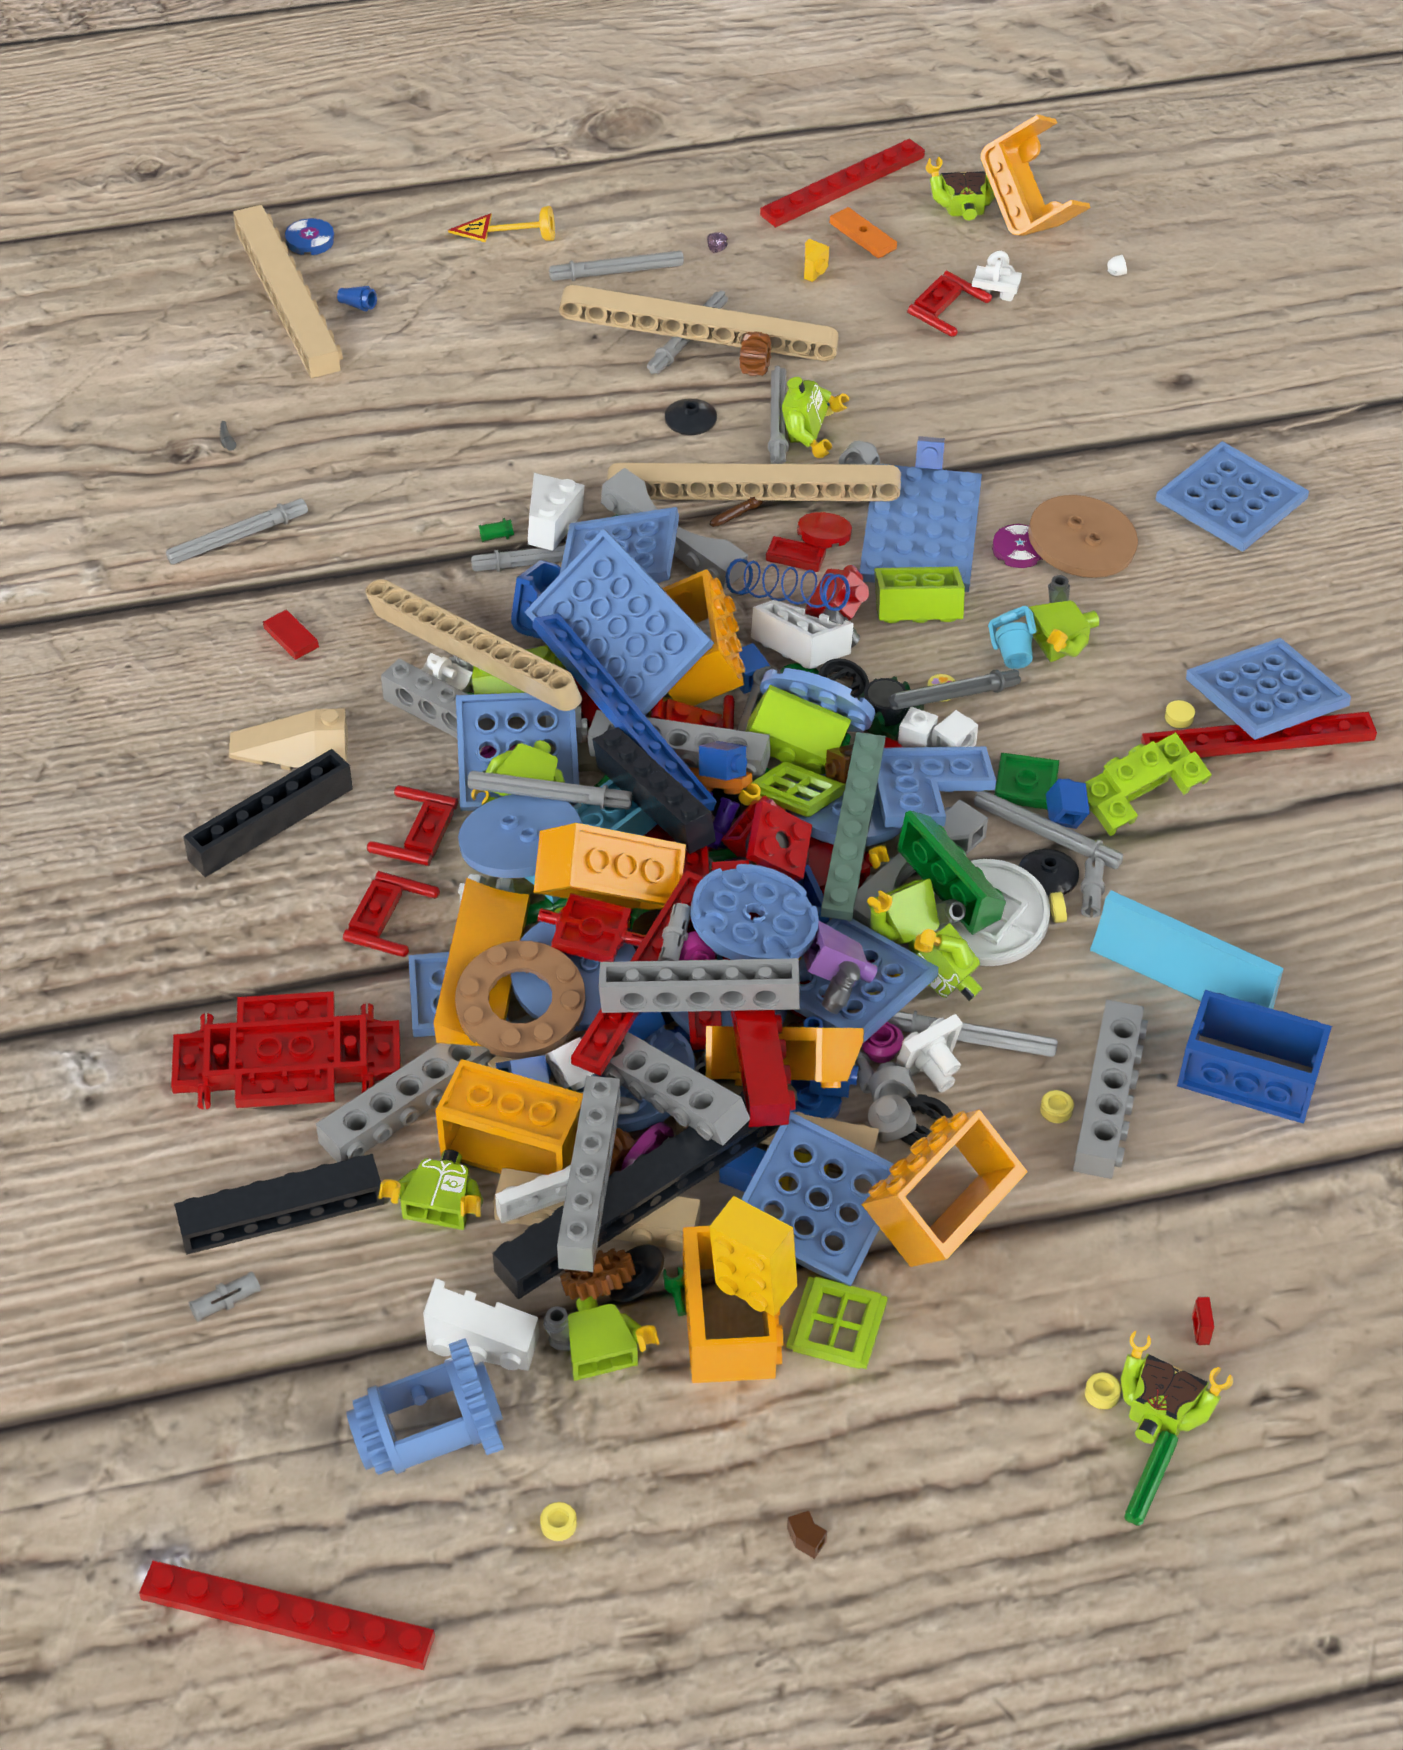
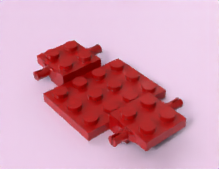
M334 991L237 997V1022L213 1024L214 1016L207 1013L206 1020L204 1013L200 1016V1030L192 1033L173 1034L172 1092L173 1094L198 1093L197 1107L199 1109H204V1102L206 1109L211 1107V1092L235 1090L236 1108L335 1102V1079L336 1083L362 1082V1094L368 1088L374 1086L375 1081L383 1080L401 1068L399 1020L381 1021L374 1019V1006L368 1003V1013L365 1003L360 1007L361 1015L335 1016Z

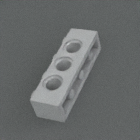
M398 659L381 675L383 699L457 738L456 695L469 694L401 659ZM483 718L478 723L479 727L483 730L493 728L492 719Z

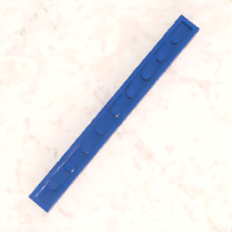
M558 613L534 618L532 628L614 727H619L710 811L714 810L716 804L714 797Z

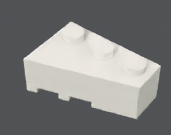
M534 473L529 513L528 545L554 551L568 533L570 523L577 522L583 514L585 485L575 483L570 479L562 480Z

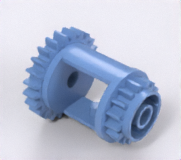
M466 1338L448 1344L452 1357L444 1360L445 1363L377 1387V1385L367 1388L368 1395L352 1400L354 1409L346 1411L353 1439L366 1470L375 1468L376 1474L379 1475L394 1469L396 1474H400L409 1467L471 1444L475 1446L482 1443L486 1455L504 1449L496 1422L503 1420V1416L484 1362L475 1364ZM454 1391L462 1417L397 1440L389 1414L412 1405H423L431 1398Z

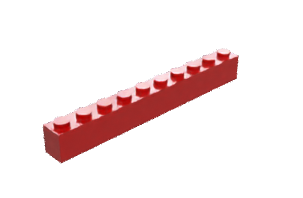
M749 860L711 862V872L719 868L722 871L736 869L737 864H749ZM749 913V915H751V920H753L754 917H759L757 913ZM722 956V960H730ZM775 1010L731 1011L745 1107L750 1117L748 1126L788 1125L790 1111H794L796 1105L794 1090L788 1091L787 1086L791 1084L790 1065H784L783 1059L787 1057L785 1039H779V1034H782L781 1014H775Z

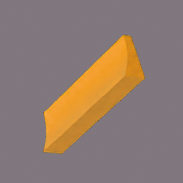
M466 877L434 1018L436 1043L481 1046L479 1043H474L469 1039L458 1020L455 1003L457 984L465 968L480 953L502 943L521 940L524 935L530 905L529 894L496 889ZM511 974L499 979L489 993V1004L492 1011L505 1021L513 988Z

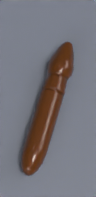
M750 497L747 501L737 504L715 516L710 521V526L718 527L750 509L759 507L764 500Z

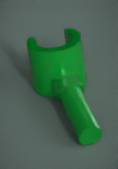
M677 1267L678 1277L671 1278L667 1276V1271L664 1269V1288L672 1293L678 1316H684L686 1311L681 1291L684 1287L683 1270L681 1267Z

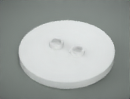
M995 859L972 860L971 862L975 867H979L983 871L985 878L992 886L1002 892L1006 900L1002 918L973 935L960 921L951 925L967 941L970 949L980 960L979 966L1005 965L1024 958L1041 943L1049 926L1050 904L1043 886L1032 874L1015 864ZM933 891L935 903L942 902V900ZM940 924L937 930L943 929L947 924Z

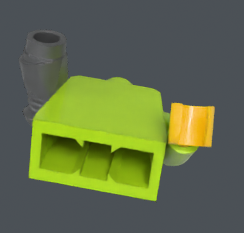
M1063 575L1054 576L1048 585L1049 604L1029 607L1033 612L1037 631L1032 634L1033 638L1050 662H1054L1067 655L1077 657L1088 645L1090 629L1099 626V617L1094 610L1082 614L1075 602L1069 600L1070 585L1068 584L1067 577Z
M930 878L911 881L886 893L879 890V896L875 898L870 896L867 899L868 906L871 909L870 926L872 930L896 944L908 943L910 951L916 955L919 951L914 948V943L918 934H922L926 929L937 930L940 924L957 923L965 916L966 912L964 905L956 899L935 903Z
M592 1296L584 1301H580V1298L577 1299L576 1306L578 1312L567 1315L564 1308L556 1306L550 1308L544 1318L543 1324L549 1334V1344L557 1350L570 1351L574 1381L637 1366V1344L641 1352L646 1350L647 1344L660 1345L655 1326H641L627 1314L620 1313L614 1304L598 1307L596 1299H593Z

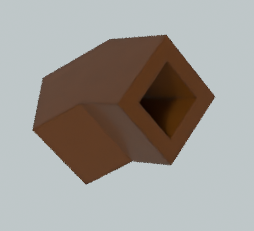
M809 1510L788 1517L787 1529L795 1548L815 1559L827 1542V1530L814 1523Z

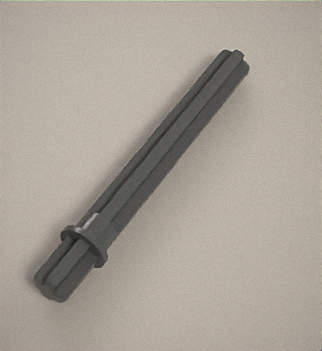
M1015 669L1003 672L992 670L989 674L897 692L890 695L888 701L893 710L983 692L993 691L999 693L1004 688L1020 684L1021 677L1019 676V671Z

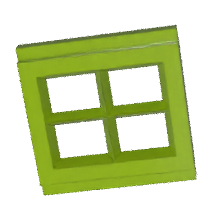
M785 761L750 783H755L760 787V795L762 797L766 795L768 798L773 799L780 807L805 817H811L842 796L846 784ZM784 777L790 778V779L795 780V781H797V782H799V783L797 784V783H794V782H792V781L786 780V779H784ZM774 785L787 791L783 792L771 786ZM810 786L823 792L820 793L807 787ZM796 794H797V795H800V796H802V797H805V798H807V799H810V801H806V800L801 799V798H799V797H796V796H794V795H796Z
M817 1276L815 1278L808 1277L786 1348L792 1349L793 1352L845 1366L867 1369L888 1297L882 1296V1293L848 1286ZM823 1293L841 1298L835 1318L817 1313ZM848 1300L866 1304L861 1324L842 1320ZM814 1320L833 1325L827 1345L808 1340ZM839 1327L858 1331L852 1352L833 1347Z

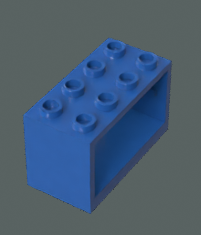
M1205 990L1185 1048L1177 1087L1304 1124L1332 1026L1298 1017L1284 1011L1260 1006L1253 1002L1232 998L1222 993ZM1200 1035L1313 1068L1312 1073L1199 1041Z

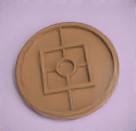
M1063 495L1046 500L1035 509L1028 527L1031 545L1042 559L1063 572L1081 577L1098 578L1119 573L1132 562L1138 546L1136 530L1121 511L1106 502L1087 496Z

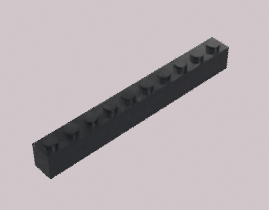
M742 1091L739 1094V1096L742 1098L745 1105L744 1094ZM747 1122L723 1146L712 1139H704L694 1128L688 1126L686 1130L675 1137H669L664 1140L658 1148L650 1153L640 1155L634 1163L625 1169L612 1173L608 1177L597 1248L775 1134L780 1125L749 1127ZM564 1206L557 1208L551 1216L542 1222L530 1225L523 1234L512 1241L502 1243L492 1253L495 1274L518 1300L565 1270L558 1268L557 1253Z

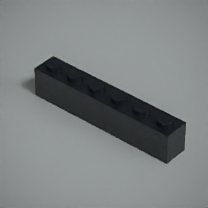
M619 727L608 730L604 734L592 739L597 767L621 790L632 792V800L677 843L686 844L685 850L689 854L716 842L711 811Z
M330 749L183 836L188 861L206 878L351 791L353 786L350 765L338 753Z
M373 1154L354 1156L349 1160L333 1164H322L316 1168L301 1172L287 1173L284 1176L265 1181H255L249 1185L233 1189H223L217 1193L198 1198L191 1197L182 1202L174 1203L185 1252L188 1255L384 1205V1197L382 1199L378 1198L381 1180Z

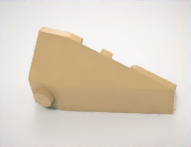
M345 708L315 709L231 732L229 758L264 765L267 762L279 764L281 769L291 771L292 768H299L328 750L333 749L347 762L348 728Z

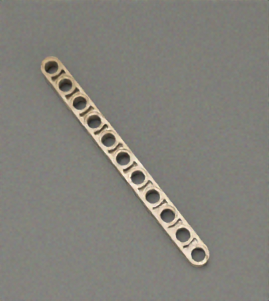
M569 285L564 288L559 307L560 314L569 320L740 348L744 335L748 332L756 331L769 335L772 348L771 353L820 361H830L837 354L839 335L837 330L828 326L578 285Z
M614 463L608 468L607 480H609L619 471L626 468L645 482L650 499L748 500L750 497H755L757 500L893 501L900 496L901 472L894 465Z
M378 579L366 587V596L378 617L559 710L570 711L581 703V694L569 671L387 580Z

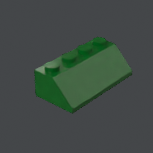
M911 810L906 812L897 847L898 852L922 879L930 878L933 891L942 901L956 899L964 905L966 912L960 922L972 935L1000 920L1006 904L1002 892L992 886L985 878L983 871L979 867H975L966 857L964 850L949 838L946 830L941 825H938L931 816Z

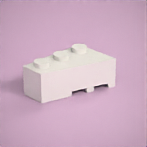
M776 600L753 607L751 638L762 643L764 647L781 653L783 657L800 663L804 668L814 669L829 660L851 654L853 622L845 620L843 624L829 621L828 615L820 614L819 618L806 615L804 608Z
M435 1278L423 1312L427 1348L429 1351H433L440 1356H450L448 1344L466 1338L475 1363L483 1361L501 1365L508 1370L521 1369L529 1371L539 1338L538 1317L499 1302L495 1304V1307L475 1300L476 1293L466 1290L464 1295L445 1289V1282Z

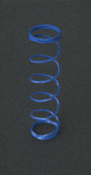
M741 558L735 559L730 563L726 571L727 588L731 593L738 595L750 593L756 598L768 596L776 601L787 599L790 603L796 605L806 602L810 607L820 608L826 606L828 610L835 612L845 607L850 596L849 582L845 576L840 574L828 573L822 578L820 595L824 604L813 605L808 602L817 587V575L813 570L806 571L802 576L800 589L804 601L795 602L789 598L798 584V573L794 567H788L783 573L781 587L785 597L780 599L770 595L779 581V569L775 564H769L763 573L762 584L765 595H756L751 592L757 586L761 574L760 565L757 561L748 562ZM737 562H744L747 565L744 571L745 588L741 591H735L731 587L729 579L731 569ZM754 563L758 566L759 574L756 584L749 590L753 579L751 564ZM773 566L777 570V581L773 589L767 592L764 577L766 570ZM747 568H748V570H749L748 583H746V571H747ZM791 569L796 573V583L791 593L787 596L784 591L783 580L786 572ZM807 573H813L815 576V587L812 594L806 599L802 589L803 580ZM827 576H830V577L827 579L826 583L824 584L823 591H822V585H823L824 579H825ZM839 577L846 586L845 599L839 607L832 608L828 603L835 594L836 578ZM834 579V591L827 601V588Z

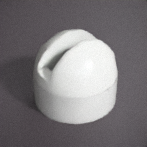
M1123 255L1115 256L1108 261V272L1111 275L1121 276L1127 274Z

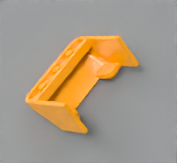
M1037 114L986 145L981 152V162L1008 230L1014 235L1024 236L1060 226L1091 208L1089 203L1070 200L1065 204L1057 201L1044 204L1029 162L1034 160L1041 150V144L1037 135L1056 125L1057 121L1054 118Z
M706 1026V1077L709 1079H735V1085L742 1086L733 1026ZM782 1027V1034H779V1039H785L787 1057L783 1059L784 1065H790L791 1080H814L821 1082V1088H841V1082L848 1081L864 1042V1028Z

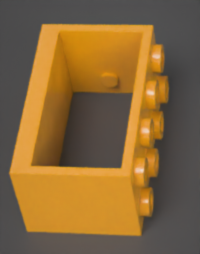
M705 569L662 588L696 624L709 619L711 640L714 642L713 648L709 649L668 691L672 699L695 706L743 686L742 673L745 672V667L739 656V652H742V646L736 635V632L739 631V626L733 615V612L736 611V606L731 596L724 594L720 580L713 578L709 571Z
M580 823L541 830L533 893L568 899L570 893L630 908L631 911H633V908L650 911L655 909L661 910L683 876L686 844Z
M461 1059L436 1108L440 1155L442 1157L445 1150H455L462 1156L461 1163L501 1174L502 1168L544 1175L563 1170L571 1165L583 1093Z
M980 1109L968 1113L960 1111L951 1118L943 1116L936 1120L930 1126L932 1132L927 1137L917 1140L910 1147L911 1153L906 1159L902 1158L889 1169L891 1174L885 1180H880L874 1184L868 1191L870 1196L861 1204L910 1267L948 1259L1028 1172ZM956 1145L978 1173V1176L929 1227L905 1196Z
M709 1226L683 1227V1277L692 1383L775 1379L776 1365H782L781 1346H783L782 1325H779L778 1316H780V1310L775 1316L762 1311L763 1337L706 1340L700 1270L714 1269Z

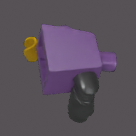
M821 921L818 923V929L811 947L803 955L808 972L831 981L824 994L822 1006L834 1014H838L844 1006L847 1007L855 982L860 979L867 983L872 982L878 969L876 965L866 961L862 945L859 942Z

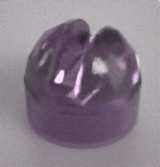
M722 232L710 233L707 236L708 247L712 253L721 252L728 245V238Z

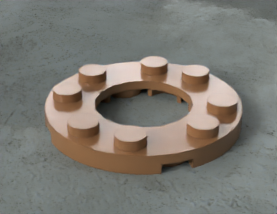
M511 941L485 950L468 964L458 981L455 1003L460 1025L471 1041L477 1042L489 1049L491 1054L504 1058L523 1059L541 1056L564 1044L567 1041V1037L576 1026L579 1027L582 1021L586 997L583 978L576 965L564 953L539 942ZM514 972H525L526 974L530 972L537 975L538 978L549 984L552 991V1002L548 1010L537 1020L528 1023H510L500 1019L492 1011L489 1004V993L499 979L503 976L507 977L508 974Z

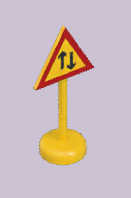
M551 206L541 208L539 221L490 226L492 213L448 229V233L486 242L488 232L540 228L542 238L545 241H554L555 220Z

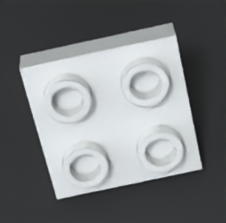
M954 1014L947 1019L939 1018L927 1030L921 1033H911L902 1041V1047L897 1056V1066L907 1068L912 1076L919 1072H925L940 1093L953 1086L955 1079L952 1075L961 1066L960 1062L952 1054L963 1025L958 1016Z

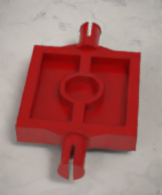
M570 893L566 905L559 913L541 908L538 914L539 922L556 925V932L552 939L551 947L563 953L598 962H614L618 950L624 943L639 947L646 936L628 931V923L631 918L630 908Z

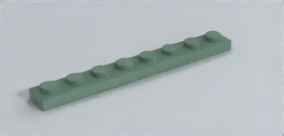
M856 732L821 907L822 917L852 921L886 736Z

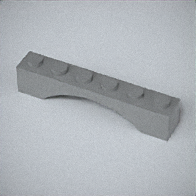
M626 468L602 484L601 504L618 516L658 510L647 493L645 482ZM679 526L677 528L673 555L697 572L707 569L713 578L720 580L724 591L727 588L725 576L730 563L739 558L747 560L748 554L728 540L704 537L684 530ZM737 562L731 569L729 576L730 585L744 575L746 568L744 562Z
M961 800L957 801L951 808L947 807L944 809L946 822L945 826L942 827L946 830L949 838L964 850L965 854H968L986 838L988 817ZM900 853L894 858L891 857L889 862H885L875 875H869L863 885L857 890L853 918L872 929L870 926L871 909L868 906L867 899L870 896L874 898L879 896V890L886 893L900 887L916 872Z

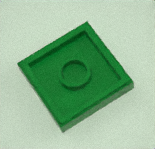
M1001 752L994 795L1018 806L1048 810L1046 793L1057 781L1060 760Z

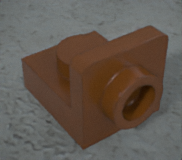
M854 744L827 749L825 777L846 784Z

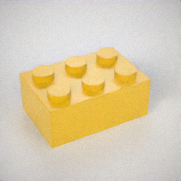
M733 1196L709 1226L716 1285L724 1293L731 1296L736 1295L747 1301L753 1309L760 1312L765 1311L775 1316L798 1286L793 1227Z

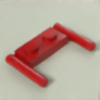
M946 270L943 275L915 300L914 304L909 306L907 313L948 336L955 337L958 332L957 328L937 317L961 294V291L972 295L984 303H989L992 295L980 288L972 287L971 283Z
M726 695L723 698L722 718V714L671 699L663 701L662 698L651 709L650 718L734 730L735 699L732 695Z
M397 785L394 789L396 797L423 803L404 842V848L370 841L367 844V851L381 856L430 866L432 858H434L454 815L453 811L458 806V798Z
M378 871L375 880H372L350 920L349 928L344 931L343 941L406 957L409 954V947L407 945L379 937L402 897L403 890L436 899L440 895V889L433 885Z

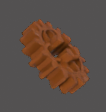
M612 1248L607 1253H603L602 1250L596 1253L593 1272L565 1269V1273L560 1274L566 1296H570L571 1300L579 1297L580 1301H584L590 1296L593 1299H597L600 1294L601 1296L610 1295L611 1290L622 1289V1283L631 1282V1276L635 1275L636 1272L630 1253H626L624 1249L616 1252L615 1248Z

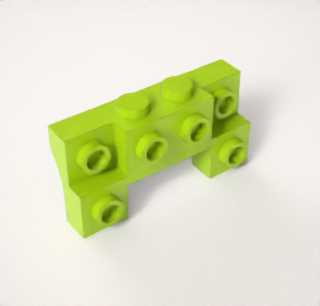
M1175 732L1157 743L1152 741L1145 746L1143 744L1135 746L1122 759L1115 757L1104 765L1103 773L1085 782L1089 810L1097 817L1109 836H1112L1124 824L1129 823L1131 825L1135 823L1138 814L1129 802L1164 784L1170 777L1182 794L1185 795L1189 793L1194 785L1200 782L1202 784L1207 783L1212 774L1195 751L1190 753Z

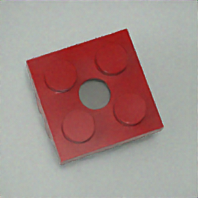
M765 801L757 803L751 832L748 833L745 840L746 859L750 860L753 865L781 872L796 882L804 878L812 824Z

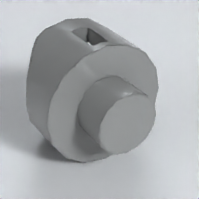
M863 441L852 442L838 460L839 464H880L876 447L872 443Z
M894 1062L881 1064L877 1068V1072L869 1079L873 1102L882 1096L891 1094L899 1095L904 1099L917 1097L910 1070L897 1066Z
M893 1094L882 1096L870 1106L868 1122L872 1128L879 1129L878 1140L880 1142L897 1140L916 1129V1118L907 1100L903 1097Z

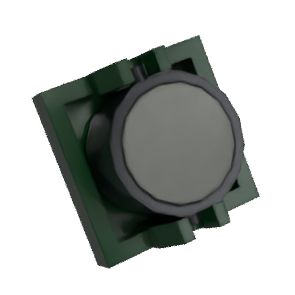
M893 676L892 678H875L866 686L863 693L857 699L865 698L873 706L875 716L871 727L865 731L874 735L886 736L895 741L898 740L899 726L910 707L893 710L888 699L894 693L911 690L908 682L900 683L897 677ZM924 704L913 706L914 708L924 710Z

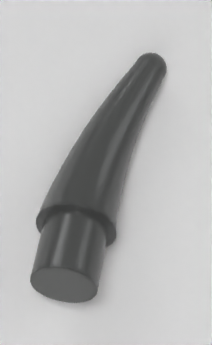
M221 421V444L224 448L232 451L236 448V442L229 434L226 422Z

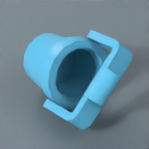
M1022 606L992 619L988 624L991 643L995 650L1000 649L1005 665L1011 669H1020L1028 666L1033 660L1032 634L1037 632L1033 612L1027 606ZM1026 615L1027 624L1013 622Z

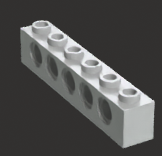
M596 710L587 735L590 756H595L592 739L604 734L608 730L615 729L614 725L600 710ZM646 717L688 767L699 768V745L722 741L746 746V772L752 773V780H756L765 774L770 758V736L767 734Z
M799 958L600 962L599 994L602 1013L800 1009Z
M1106 999L1075 1156L1074 1172L1112 1179L1114 1167L1122 1166L1125 1148L1119 1147V1141H1126L1130 1122L1123 1121L1124 1114L1131 1115L1134 1096L1128 1095L1129 1088L1136 1089L1139 1070H1134L1133 1065L1134 1063L1140 1064L1144 1045L1138 1044V1038L1145 1039L1148 1025L1147 1020H1142L1143 1006Z
M629 1032L625 1035L602 1073L608 1078H619L620 1086L627 1088L638 1100H647L660 1113H669L682 1126L686 1127L689 1125L704 1139H712L722 1146L750 1120L744 1102L739 1095Z
M438 1043L317 1122L318 1141L337 1162L349 1160L354 1156H363L366 1151L378 1143L387 1141L393 1133L402 1127L414 1123L420 1115L429 1109L436 1108L461 1059L488 1066V1062L496 1055L491 1054L489 1049L482 1046Z
M586 1075L557 1243L559 1269L589 1272L594 1270L621 1103L619 1078Z

